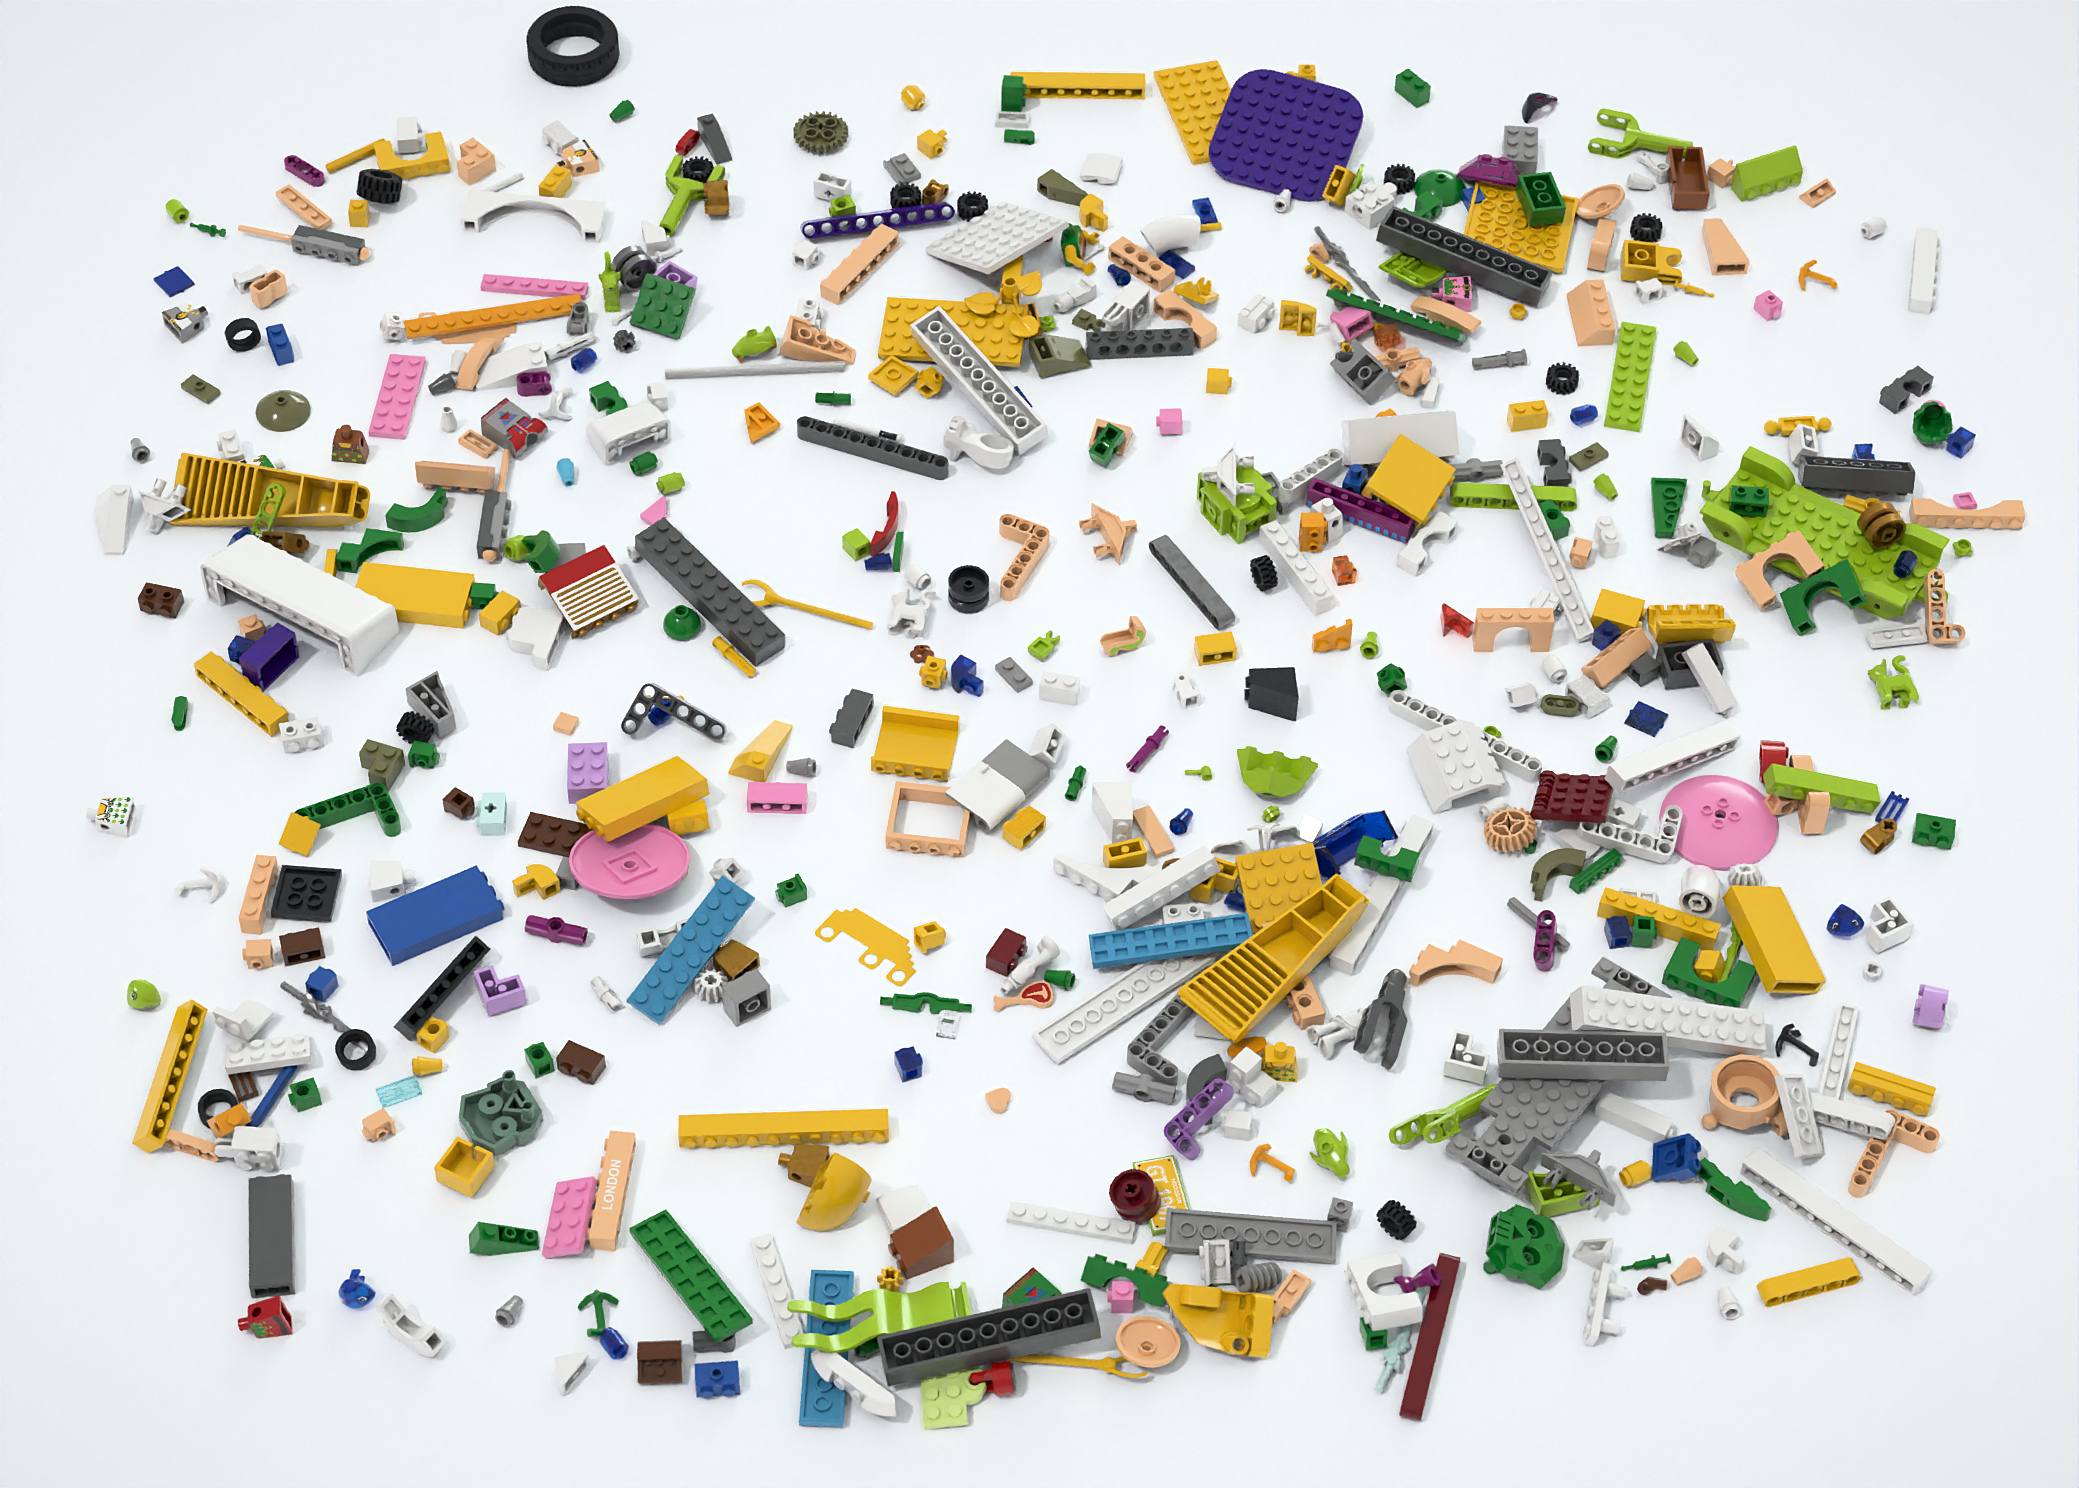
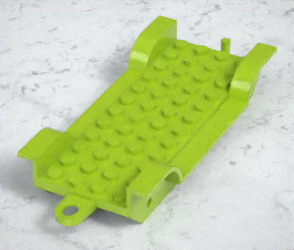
M1749 446L1744 452L1739 469L1720 491L1710 490L1711 482L1709 480L1703 481L1701 497L1705 498L1707 502L1700 509L1699 513L1703 515L1702 521L1715 539L1754 556L1758 552L1763 553L1768 550L1772 543H1779L1784 540V537L1790 532L1795 533L1799 530L1824 564V570L1836 565L1840 561L1848 559L1855 569L1868 601L1858 607L1883 619L1903 616L1914 599L1924 602V577L1932 569H1936L1939 566L1943 550L1950 541L1949 538L1921 525L1906 523V531L1896 543L1884 549H1874L1857 527V521L1861 514L1795 484V477L1784 462L1752 446ZM1731 485L1769 488V506L1766 517L1737 515L1729 511ZM1777 559L1769 563V565L1801 580L1806 579L1798 566L1790 560ZM1831 588L1824 590L1836 597L1843 599L1838 589ZM1945 590L1946 603H1947L1949 595H1948V592ZM1931 596L1934 601H1939V599Z

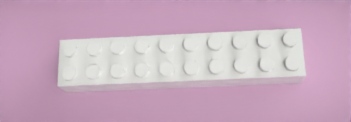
M940 306L910 325L912 337L997 432L1012 441L1014 451L1019 456L1048 437L1047 424Z
M1583 985L1570 993L1572 1030L1666 1033L1667 1046L1728 1055L1743 1053L1745 1055L1758 1056L1767 1050L1763 1011Z

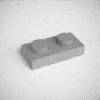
M1011 656L995 664V670L1017 693L1033 685V679Z

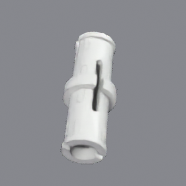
M600 976L593 977L590 985L597 992L599 1000L604 1002L612 1013L619 1011L622 1004L615 997L612 988L608 987Z

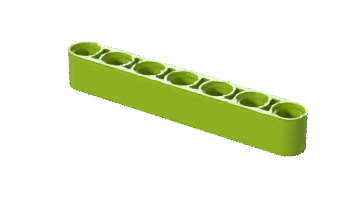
M1458 482L1450 486V504L1454 507L1520 510L1509 484ZM1530 485L1538 504L1552 499L1555 505L1559 506L1560 511L1569 512L1577 508V493L1573 487Z

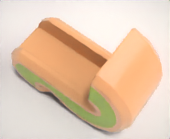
M1130 616L1127 629L1104 634L1100 638V644L1108 656L1117 655L1119 650H1134L1143 643L1146 637V629L1140 618Z

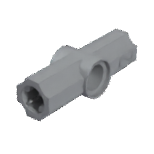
M1471 458L1466 463L1449 464L1456 469L1453 473L1454 480L1469 479L1471 482H1479L1484 477L1503 476L1504 473L1501 468L1502 460L1481 462L1479 458Z
M1118 1071L1115 1072L1112 1084L1113 1090L1133 1094L1134 1098L1139 1101L1146 1102L1153 1099L1169 1104L1173 1103L1177 1088L1174 1085L1158 1082L1148 1074L1134 1076Z

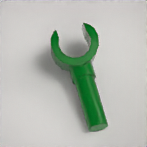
M1533 839V843H1529L1528 848H1522L1526 853L1533 854L1538 841Z

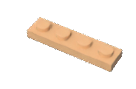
M290 184L275 192L276 197L313 228L324 230L333 224L332 218Z

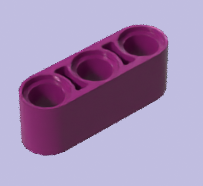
M1543 910L1538 914L1533 958L1537 969L1543 972L1550 970L1554 964L1558 926L1555 914L1550 910ZM1546 920L1552 921L1550 924H1543ZM1545 938L1550 939L1547 943L1541 942ZM1542 957L1548 958L1544 962L1539 961V959Z

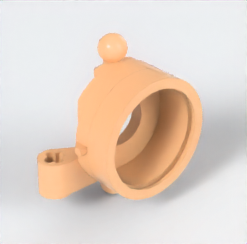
M1743 1053L1720 1062L1712 1073L1709 1094L1711 1113L1705 1114L1702 1117L1701 1123L1703 1127L1711 1130L1720 1123L1725 1127L1729 1126L1744 1130L1770 1122L1778 1136L1782 1137L1788 1134L1774 1077L1780 1075L1776 1068L1760 1057ZM1748 1092L1757 1098L1758 1105L1756 1107H1741L1732 1104L1730 1099L1735 1093Z

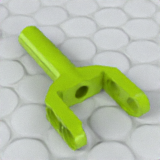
M1602 108L1598 110L1597 121L1604 126L1626 130L1623 142L1596 137L1589 140L1587 149L1593 154L1621 159L1630 155L1636 148L1667 154L1668 146H1683L1682 157H1685L1687 147H1693L1694 143L1693 141L1641 131L1638 121L1632 114ZM1600 115H1606L1608 119H1603ZM1621 118L1625 120V122H1619L1617 121V119ZM1591 144H1598L1600 147L1596 148ZM1609 147H1614L1616 151L1609 150Z
M681 155L673 157L665 173V184L669 191L674 194V197L659 226L664 228L666 236L669 235V237L673 236L691 201L708 199L704 197L702 182L679 177L683 170V156ZM715 166L707 181L723 180L726 171L725 166Z
M1491 1083L1445 1108L1415 1115L1393 1126L1388 1135L1390 1142L1394 1145H1403L1423 1135L1427 1143L1433 1144L1453 1136L1462 1130L1460 1123L1483 1112L1480 1109V1105L1497 1084ZM1413 1122L1417 1126V1130L1415 1133H1413L1411 1130V1125ZM1398 1130H1400L1402 1133V1138L1400 1141L1396 1137V1133ZM1430 1132H1435L1434 1139H1431Z

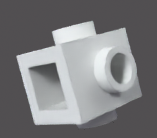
M385 310L379 323V330L382 331L383 338L400 340L402 334H405L404 319L401 312Z
M734 857L717 859L713 863V868L708 873L713 877L712 879L715 883L723 875L736 884L745 871Z

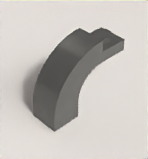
M1220 1054L1205 1058L1192 1069L1187 1079L1186 1105L1213 1080L1220 1078L1226 1081L1227 1068ZM1208 1101L1204 1104V1108L1209 1105ZM1213 1117L1204 1125L1206 1126L1212 1124Z

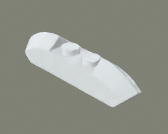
M819 1349L811 1353L813 1365L825 1381L834 1382L837 1388L847 1391L856 1402H862L861 1407L871 1413L889 1417L896 1416L895 1396L837 1353H828Z

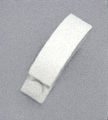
M387 1292L373 1307L384 1320L382 1324L401 1343L421 1355L433 1357L447 1343V1340L436 1326L425 1325L416 1320L407 1312L392 1292Z

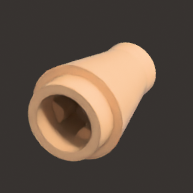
M1688 1257L1670 1274V1277L1678 1285L1700 1276L1703 1267L1696 1257Z

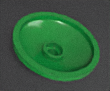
M1445 169L1428 170L1420 174L1414 183V192L1417 197L1429 191L1443 200L1442 207H1449L1459 203L1462 199V189H1466L1464 181L1457 177V174Z

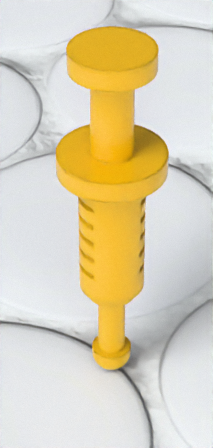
M1676 280L1673 287L1675 289L1676 287L1685 289L1684 293L1688 291L1701 296L1704 294L1714 297V293L1705 292L1702 288L1690 285V282L1684 285Z

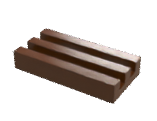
M245 1072L253 1091L252 1093H249L242 1073H237L245 1093L244 1096H241L233 1074L228 1075L239 1103L259 1096L250 1072Z

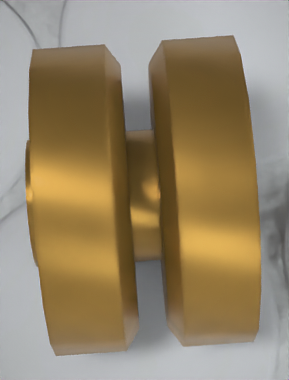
M1879 502L1870 506L1860 515L1857 521V527L1874 549H1884L1893 545L1906 531L1905 522L1890 502Z

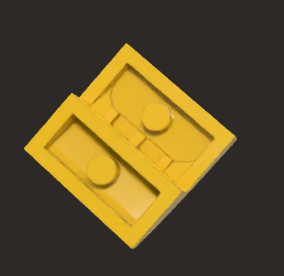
M1281 300L1279 330L1297 331V336H1314L1317 308L1301 302Z

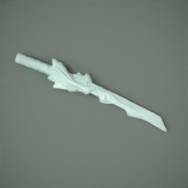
M1424 1287L1418 1288L1416 1292L1421 1303L1426 1293ZM1413 1324L1400 1326L1402 1329L1401 1334L1396 1335V1339L1388 1345V1348L1382 1354V1357H1385L1384 1365L1386 1366L1374 1387L1377 1392L1381 1393L1387 1380L1393 1372L1392 1370L1399 1373L1401 1368L1400 1355L1406 1352V1348L1409 1349L1411 1347L1407 1339Z

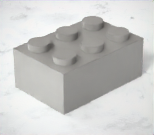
M1504 125L1502 157L1513 160L1523 174L1536 173L1539 127Z

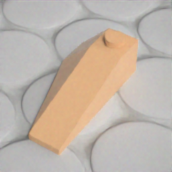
M793 315L789 316L781 341L780 355L796 360L828 361V363L829 361H835V363L836 361L837 363L838 361H844V364L853 365L855 357L854 348L839 339H832L827 336L826 331L822 329L819 331L814 328L808 320Z

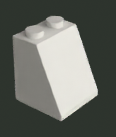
M1092 782L1091 809L1111 843L1131 840L1133 826L1132 782Z

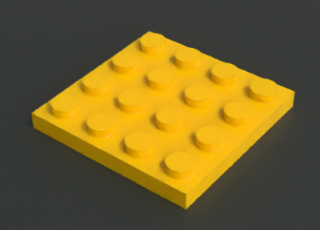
M1313 842L1234 857L1245 910L1249 915L1252 935L1261 930L1262 924L1274 921L1322 886Z

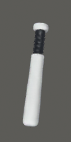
M834 418L832 424L876 437L894 440L900 444L903 440V433L886 432L879 428L841 418Z

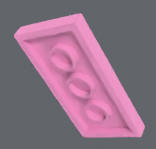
M594 1176L556 1182L542 1255L546 1259L583 1253L597 1180Z

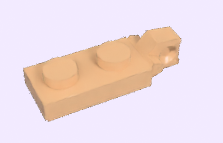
M1294 1269L1291 1271L1273 1296L1272 1323L1276 1324L1281 1315L1286 1317L1292 1311L1310 1286L1312 1279Z

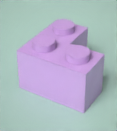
M493 965L473 971L475 986L488 1016L527 1004L525 988L519 974L499 980Z

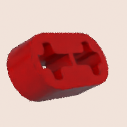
M689 129L677 142L675 152L686 156L698 143L700 132Z

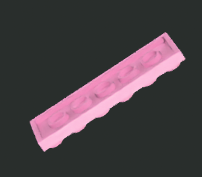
M389 355L368 431L369 437L405 440L426 364L425 356Z

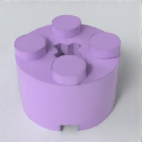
M1920 984L1912 1023L1941 1029L1949 990Z

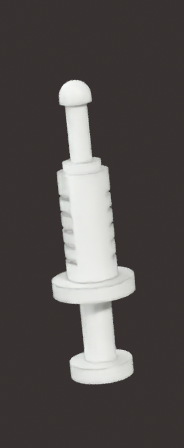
M683 248L669 249L663 252L655 251L654 256L650 258L661 262L664 258L674 256L677 252H682Z

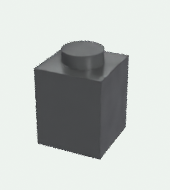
M1646 653L1630 663L1628 676L1642 687L1658 677L1660 664Z

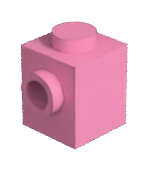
M1767 290L1756 296L1753 309L1766 321H1769L1781 314L1783 301L1772 291Z
M1181 408L1159 409V416H1156V427L1160 428V434H1182L1183 420Z
M1112 1281V1289H1107V1302H1111V1313L1133 1314L1134 1282Z

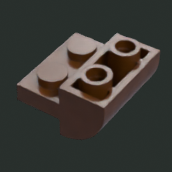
M682 1340L638 1341V1384L682 1383Z

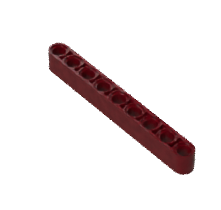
M1439 1253L1436 1271L1441 1275L1440 1285L1430 1288L1399 1416L1421 1421L1461 1257Z

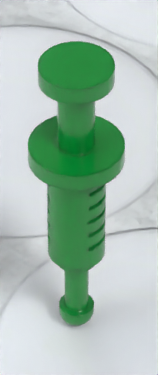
M201 223L198 225L189 224L190 227H196L200 231L208 232L210 236H215L216 233L220 237H225L226 229L221 228L219 230L213 224L211 226Z
M1666 1253L1665 1257L1660 1258L1651 1255V1258L1635 1261L1633 1265L1621 1266V1270L1625 1271L1632 1268L1639 1270L1652 1266L1656 1269L1658 1263L1667 1262L1671 1264L1670 1255Z

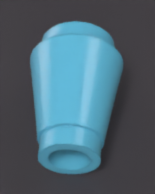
M569 458L560 459L557 462L556 469L564 486H572L575 483L574 463Z

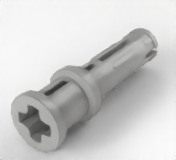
M1525 348L1521 349V351L1511 352L1509 350L1505 354L1472 358L1473 369L1498 365L1512 366L1518 363L1527 364Z

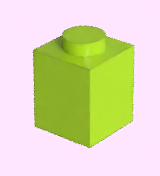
M858 528L842 536V548L855 562L871 553L870 540Z

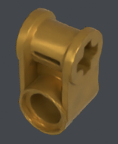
M931 179L922 191V205L940 203L946 198L949 185H943L936 182L935 179Z
M1890 818L1881 820L1861 836L1860 842L1874 854L1879 853L1894 840L1897 823Z

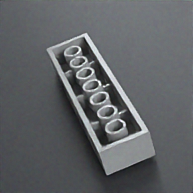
M1501 1028L1498 1031L1496 1042L1498 1077L1666 1081L1669 1059L1666 1033Z

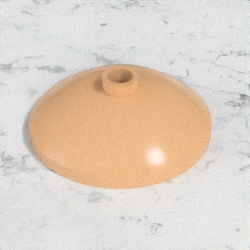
M1617 184L1596 187L1585 193L1578 200L1576 213L1579 217L1585 219L1606 217L1622 204L1625 198V191Z
M1138 1316L1126 1320L1119 1326L1115 1338L1116 1347L1120 1354L1128 1361L1142 1367H1159L1172 1362L1177 1357L1181 1345L1179 1334L1173 1326L1162 1319L1151 1316Z

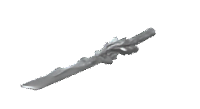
M1316 226L1314 231L1323 242V246L1328 254L1333 255L1334 264L1342 266L1370 299L1381 301L1370 289L1368 283L1358 276L1355 268L1349 265V260L1346 259V254L1343 252L1341 245L1337 246L1334 242H1330L1320 226Z
M286 981L280 984L281 989L302 1002L300 1005L305 1008L303 1013L311 1015L313 1018L322 1019L325 1023L330 1022L333 1024L334 1030L344 1033L350 1030L347 1025L332 1015L331 1006L319 1005L311 991L306 990L305 995ZM364 1040L350 1042L367 1052L368 1046Z

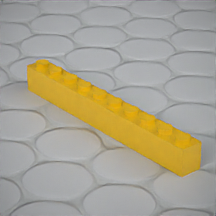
M888 1109L678 1115L679 1148L754 1147L757 1145L776 1146L780 1144L817 1145L820 1143L839 1144L844 1142L880 1143L889 1141Z

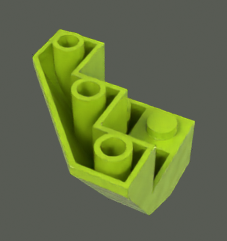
M1253 746L1237 749L1243 782L1255 793L1267 797L1279 798L1299 792L1318 768V763L1311 761V758L1308 756L1291 759L1284 756V753L1280 751L1264 754L1257 751V748Z

